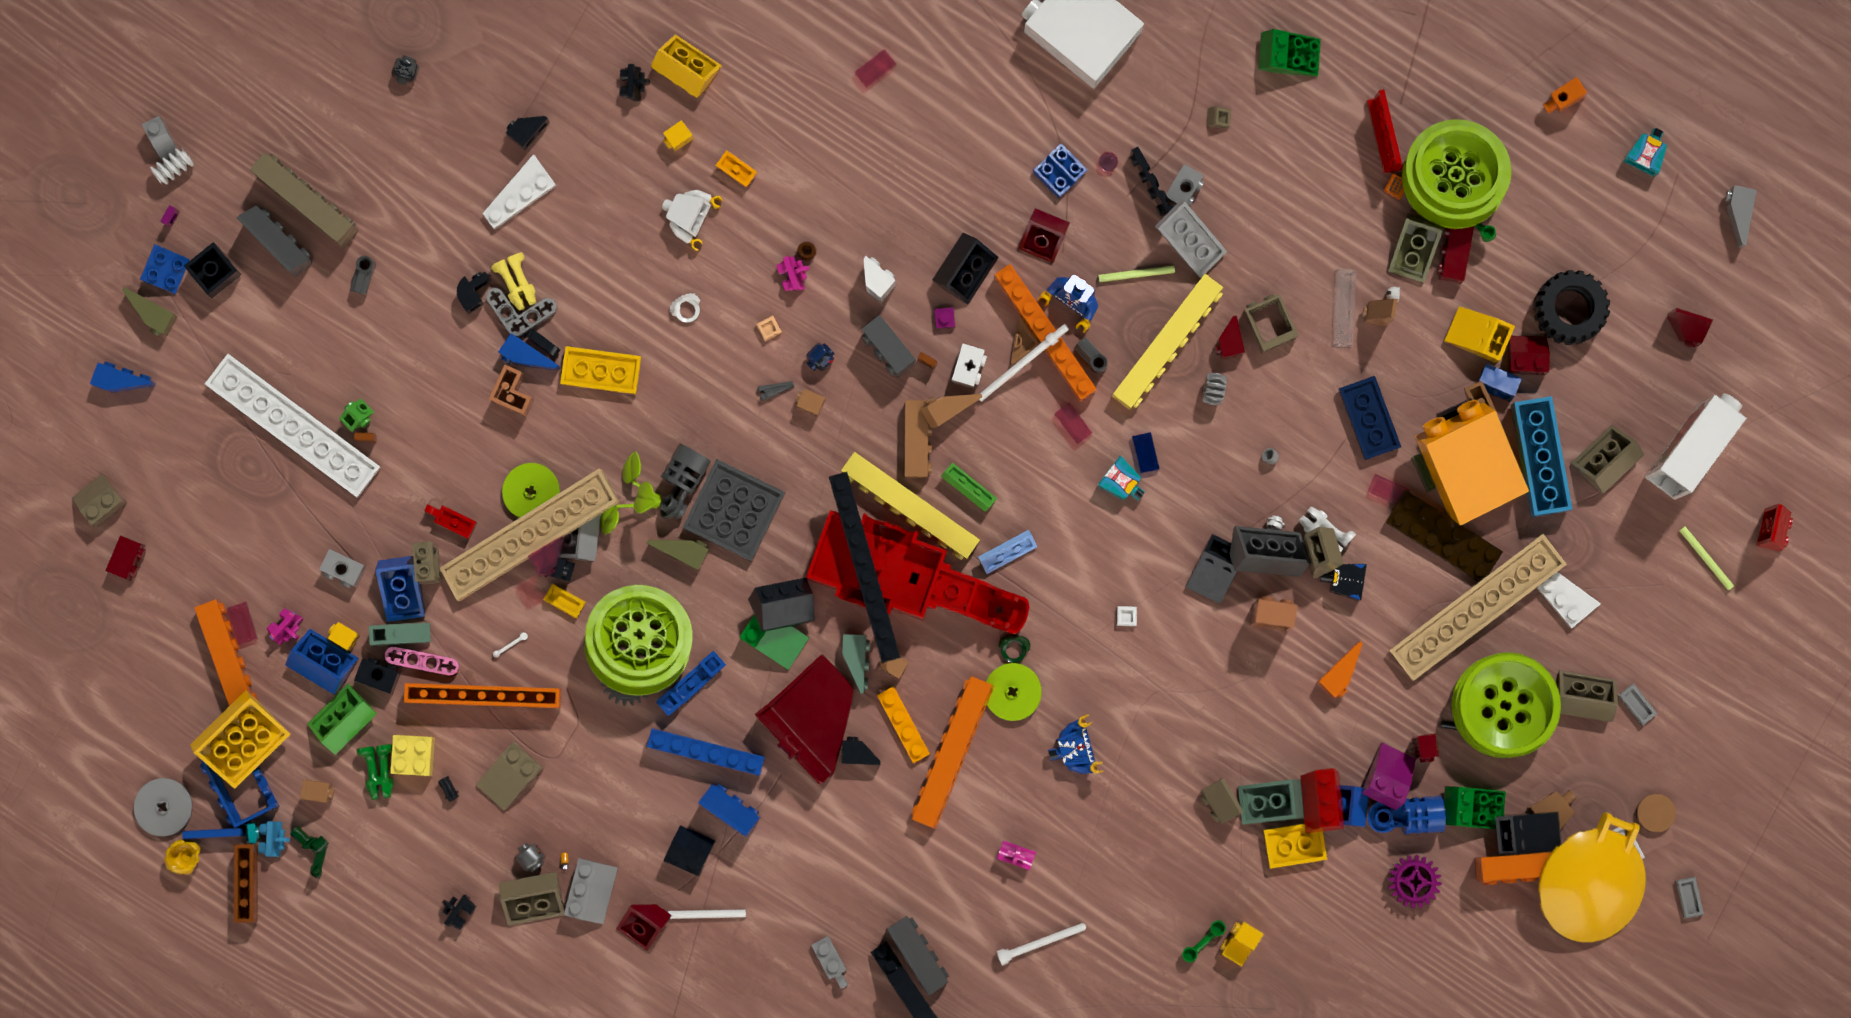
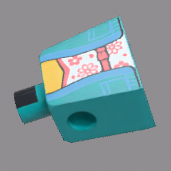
M1653 128L1650 136L1643 133L1624 157L1623 162L1656 177L1660 172L1667 149V144L1660 141L1664 132Z
M1122 456L1118 457L1097 485L1121 500H1125L1130 494L1139 501L1145 493L1144 490L1137 486L1141 477Z

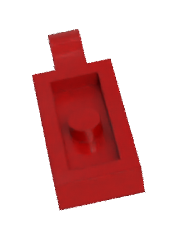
M427 504L424 510L436 517L434 523L467 539L470 538L477 524L476 521L444 505L439 510Z

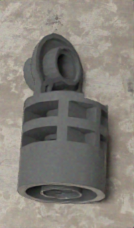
M679 443L664 473L660 476L675 486L661 503L660 516L664 519H671L673 517L679 519L684 515L687 505L684 503L688 493L693 494L696 485H698L700 478L704 475L711 462L708 458Z

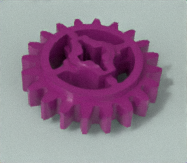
M1407 855L1406 862L1400 858L1401 865L1393 864L1396 871H1389L1393 878H1387L1388 881L1393 882L1388 888L1395 889L1391 896L1398 895L1396 900L1398 903L1404 900V907L1409 902L1413 909L1416 903L1419 908H1423V902L1430 905L1429 898L1436 900L1433 893H1440L1436 886L1442 885L1441 882L1436 880L1441 877L1440 874H1435L1438 867L1431 868L1433 861H1429L1426 864V857H1422L1419 861L1418 855L1414 856V860H1412L1410 855ZM1412 866L1408 876L1400 877L1406 868ZM1420 867L1427 872L1429 879L1421 876ZM1416 876V880H1419V884H1415L1414 887V884L1410 883V880L1414 879V877ZM1400 884L1408 887L1410 897L1402 891ZM1429 886L1425 894L1417 897L1422 887Z

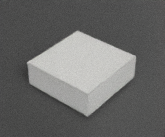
M1117 606V626H1137V607Z

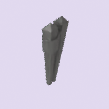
M793 381L759 386L757 391L759 393L764 392V394L760 395L759 399L762 401L770 399L794 387Z

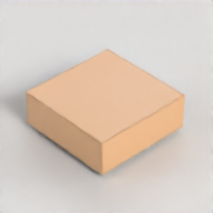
M774 316L756 324L765 342L782 333Z

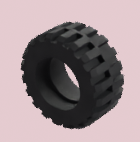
M1567 270L1563 273H1557L1541 286L1536 294V303L1533 304V310L1536 311L1534 315L1535 321H1538L1540 324L1538 328L1540 331L1544 330L1546 332L1545 336L1550 339L1552 337L1555 339L1554 342L1559 344L1563 342L1565 345H1578L1593 338L1607 323L1606 319L1610 314V310H1608L1610 300L1606 298V295H1608L1607 290L1601 288L1602 283L1599 280L1596 282L1593 279V275L1590 273L1585 275L1584 271L1580 270L1577 272ZM1571 290L1581 294L1588 304V316L1578 325H1570L1563 322L1555 311V300L1564 291Z

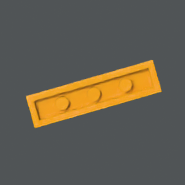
M893 686L878 694L877 697L912 762L915 763L930 755L895 687Z

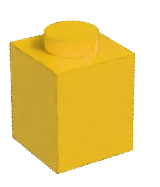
M682 120L663 132L665 137L663 142L668 149L673 148L675 152L694 139Z
M337 622L336 625L333 624L328 631V634H330L328 639L348 651L352 650L360 637L359 633L340 622Z

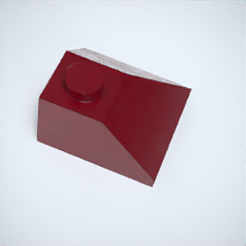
M1675 308L1667 315L1679 341L1685 342L1684 345L1691 348L1700 346L1703 343L1713 319L1679 308Z
M631 904L616 929L648 951L672 915L657 904Z

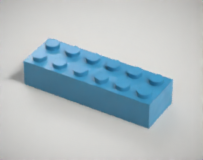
M1552 396L1514 402L1510 406L1523 478L1529 490L1526 495L1530 517L1572 510Z

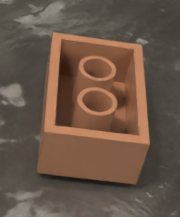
M1262 596V598L1253 603L1250 626L1290 631L1295 627L1297 605L1293 604L1292 600L1282 599L1276 602L1272 597Z

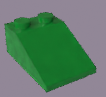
M755 614L739 637L787 670L790 669L809 640V637L792 626L762 632Z

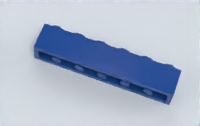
M653 728L651 729L647 744L648 748L761 776L765 760L763 756Z

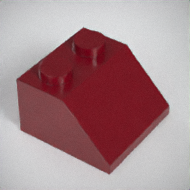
M1035 208L1018 249L1054 263L1070 222Z
M1510 337L1508 342V373L1525 375H1546L1549 373L1550 351L1547 337Z

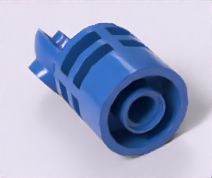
M1441 795L1422 798L1413 797L1412 799L1406 798L1404 804L1396 810L1378 802L1370 808L1367 819L1371 828L1380 833L1389 832L1395 827H1402L1404 835L1410 833L1420 834L1421 832H1444V802ZM1381 812H1386V818L1383 821H1379L1378 815Z

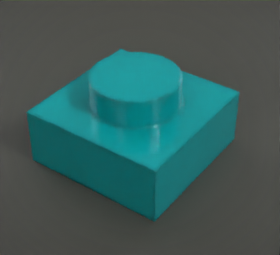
M255 823L244 825L246 844L257 843L256 839H259L258 827H255Z

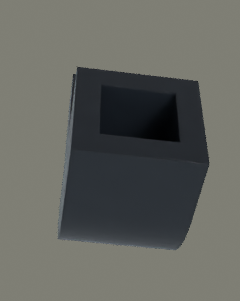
M478 272L472 277L470 282L464 276L458 283L457 298L468 314L484 304L476 291L492 281L486 272Z
M545 555L540 574L570 582L575 563Z

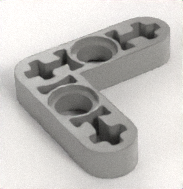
M492 288L486 295L487 301L508 332L516 337L523 336L553 316L557 311L556 302L551 298H545L518 316L500 289ZM494 292L495 294L500 293V296L498 297L499 300L501 301V303H503L504 301H506V303L499 306L495 300L491 301L493 297L492 294ZM545 303H553V305L551 306L552 311H543L542 313L545 316L541 317V314L536 309L539 307L540 310H543L545 308ZM503 308L511 309L509 317L504 318L501 316ZM530 313H536L538 319L536 322L530 323L527 320V316ZM523 318L528 327L526 328L525 325H523L519 328V333H517L516 331L512 332V330L514 329L513 325L522 324L523 322L521 321V319Z

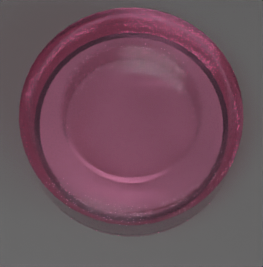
M1112 152L1103 153L1099 159L1100 168L1106 172L1116 169L1118 165L1117 156Z

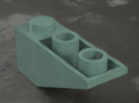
M430 623L369 626L370 645L386 646L431 642Z
M843 634L842 654L860 693L864 694V690H868V678H865V671H869V659L865 658L866 651H870V640H866V635Z

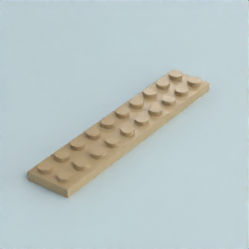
M599 468L440 567V570L456 600L461 601L619 503V500L604 472Z
M1542 534L1389 651L1411 680L1414 681L1567 564L1545 535Z

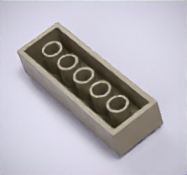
M264 152L250 171L344 249L358 232L355 228L356 223L346 214L341 216L342 212L331 202L327 204V200L317 190L312 192L313 188L302 178L297 180L298 176L287 166L283 168L284 164L273 154L268 156Z

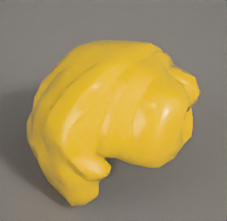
M181 839L170 844L165 851L164 862L166 868L177 874H191L200 861L199 844Z

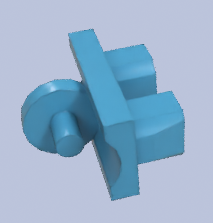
M267 821V823L260 825V834L267 836L266 843L260 842L258 852L268 857H280L281 849H284V842H290V838H285L282 822Z

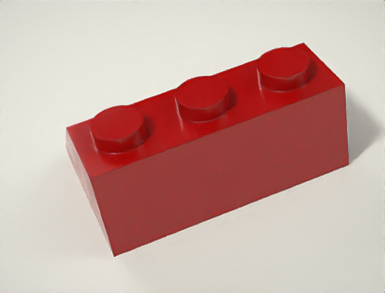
M1335 768L1314 770L1301 775L1305 833L1344 829L1339 771Z

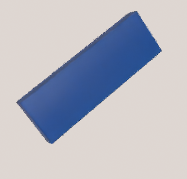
M243 828L182 832L183 839L245 836Z

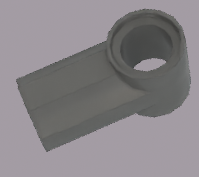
M361 256L357 259L350 291L367 295L372 274L376 269V264L370 257ZM369 260L370 267L367 270H363L361 267L362 263Z
M1086 337L1078 342L1073 349L1091 367L1092 371L1097 374L1105 372L1108 366L1106 357ZM1096 360H1102L1104 362L1103 367L1096 368L1093 365Z

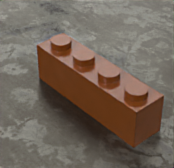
M234 844V923L258 922V844Z

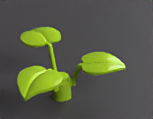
M634 451L628 457L622 469L623 481L627 484L632 481V484L638 487L634 504L614 505L601 513L600 528L605 536L617 526L619 508L634 507L635 512L643 513L650 508L657 509L660 506L661 495L654 493L652 485L646 481L641 485L636 482V478L639 477L641 472V462L637 451Z

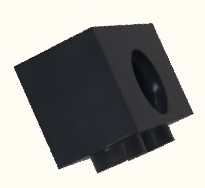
M368 657V660L362 659L354 681L393 695L401 675L400 672L396 671L397 667L389 664L383 667L378 665V660ZM376 670H381L383 673L380 680H375L374 678Z

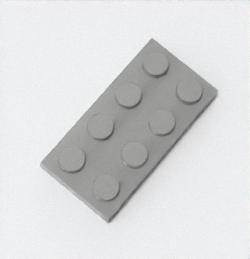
M1182 199L1155 225V228L1199 278H1202L1227 252Z

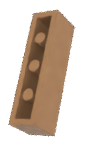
M905 400V478H928V474H932V462H928V455H932V443H928V436H932V428L920 411V408L925 405L924 401L926 400Z

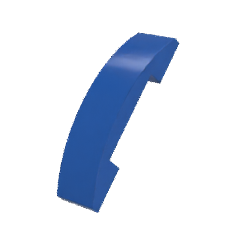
M713 650L673 688L660 697L656 703L670 716L719 673L726 664Z

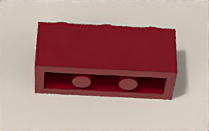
M1474 226L1461 229L1445 228L1444 237H1447L1446 244L1442 245L1440 253L1443 256V261L1439 263L1437 274H1440L1439 280L1459 284L1465 281Z

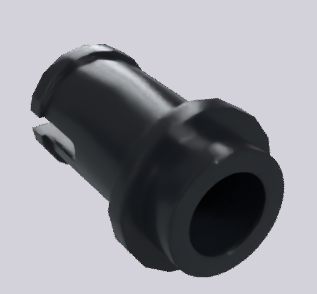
M449 776L438 781L446 796L445 800L448 799L451 802L459 797V791L455 790Z

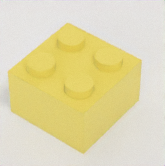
M393 735L390 774L432 776L435 738Z

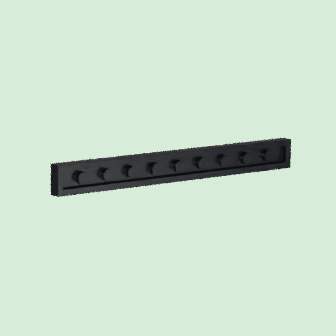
M846 471L829 476L881 662L885 663L899 659L901 657L848 473Z

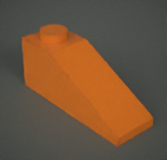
M1361 641L1357 642L1317 681L1333 699L1337 696L1341 698L1348 691L1346 687L1350 683L1363 645Z

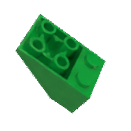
M1277 29L1261 32L1258 70L1281 74L1318 76L1321 39Z
M1445 786V825L1496 829L1495 817L1504 815L1506 791Z

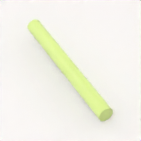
M1172 265L1101 274L1098 275L1099 282L1146 277L1175 273V268Z
M1686 526L1680 529L1681 534L1726 589L1730 590L1733 588L1732 582Z

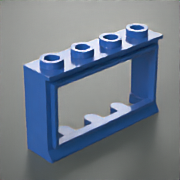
M201 760L202 764H200V767L205 775L208 774L211 780L209 785L213 792H217L219 796L217 801L222 809L225 808L228 814L226 819L230 826L239 828L280 807L260 766H258L252 773L269 806L242 820L221 777Z

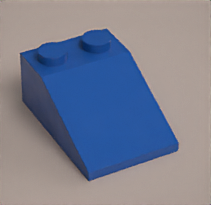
M413 556L378 560L375 570L387 622L425 617L422 585L415 582Z

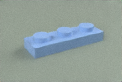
M1027 530L980 555L978 558L984 571L988 574L1037 548L1032 534Z

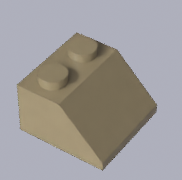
M103 473L72 497L80 512L95 527H98L127 503Z
M1224 778L1201 790L1202 795L1200 797L1206 806L1209 804L1212 812L1210 814L1215 822L1219 821L1220 824H1223L1244 812Z

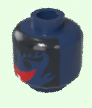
M817 343L806 354L809 360L807 365L813 371L816 369L821 372L825 371L834 362L833 355L835 353L825 343Z

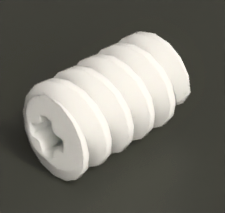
M183 148L182 151L174 149L175 156L169 153L170 160L163 157V165L156 162L157 169L150 166V170L160 183L163 182L168 185V177L175 180L174 173L180 176V169L188 170L186 164L191 167L194 166L193 161Z

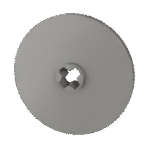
M167 778L155 779L145 784L139 790L134 801V814L138 824L146 832L155 836H170L181 831L189 822L193 809L192 799L188 790L181 783ZM166 802L167 811L160 812L159 804Z

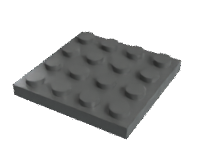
M716 459L682 528L752 562L785 492Z

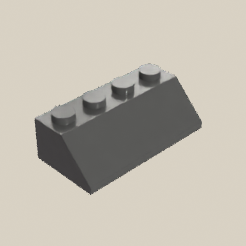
M256 205L240 214L237 219L295 278L312 263L309 259L311 255L304 248L300 250L296 246L298 242L290 234L286 236L282 232L285 228L278 221L274 223L270 219L272 215L264 207L260 209Z
M1235 526L1233 529L1230 558L1235 571L1300 577L1311 564L1300 532Z
M905 916L888 927L887 930L927 994L931 995L948 983L946 978L949 975L944 967L939 968L936 963L939 959L933 950L929 952L926 947L929 943L923 933L919 935L916 931L918 925L913 917L909 919Z

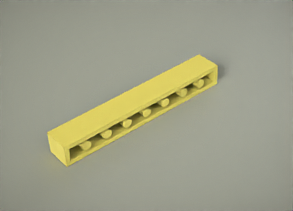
M1203 275L1113 393V398L1129 410L1132 407H1138L1143 400L1141 395L1144 391L1148 393L1154 386V383H1152L1156 376L1160 378L1166 370L1163 366L1167 361L1170 363L1177 355L1175 353L1176 349L1179 346L1183 348L1189 340L1186 337L1189 332L1194 333L1200 325L1198 323L1199 319L1202 316L1205 318L1212 310L1209 307L1212 302L1217 303L1222 297L1223 293H1221L1223 287L1208 275Z
M856 452L852 454L842 468V473L847 471L850 483L855 481L859 484L858 488L866 494L872 493L875 496L874 500L881 505L884 503L891 507L889 510L895 515L899 516L902 514L906 517L905 521L913 527L919 526L922 529L921 533L928 538H931V536L938 540L936 543L944 549L948 547L953 550L952 554L958 559L962 560L964 558L967 560L980 542V539Z

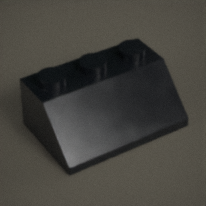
M962 233L932 280L943 290L965 304H969L999 257L977 238Z
M806 577L755 587L748 599L762 632L809 623L815 620L813 592Z

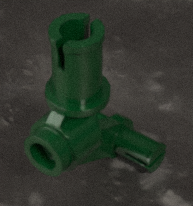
M297 826L291 831L290 836L302 845V849H311L316 854L310 873L318 879L322 876V867L329 843L322 836L317 838L307 835Z

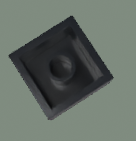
M214 242L184 265L190 275L211 298L215 297L242 275Z

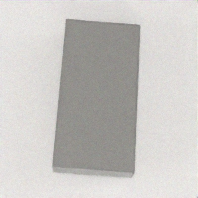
M1634 683L1617 695L1641 726L1658 714Z
M1696 877L1676 880L1684 919L1704 915Z

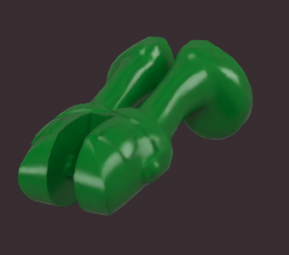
M392 744L376 746L380 764V776L377 775L375 746L357 748V754L363 756L367 763L368 781L365 784L371 799H379L378 785H382L383 797L391 798L394 784L393 778L389 777L388 755L392 752Z

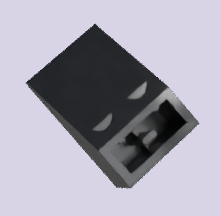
M1214 534L1210 536L1186 588L1221 604L1237 573L1230 558V542Z
M1558 812L1507 814L1495 817L1499 856L1552 852L1557 846L1562 845Z

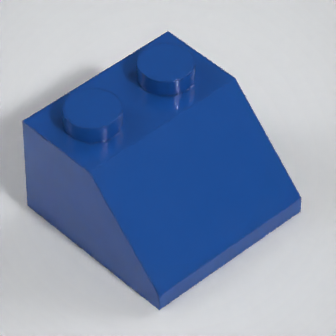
M1340 785L1344 825L1365 827L1368 796L1361 793L1363 787Z

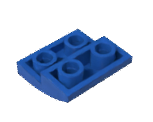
M1061 143L1032 172L1059 199L1088 170Z

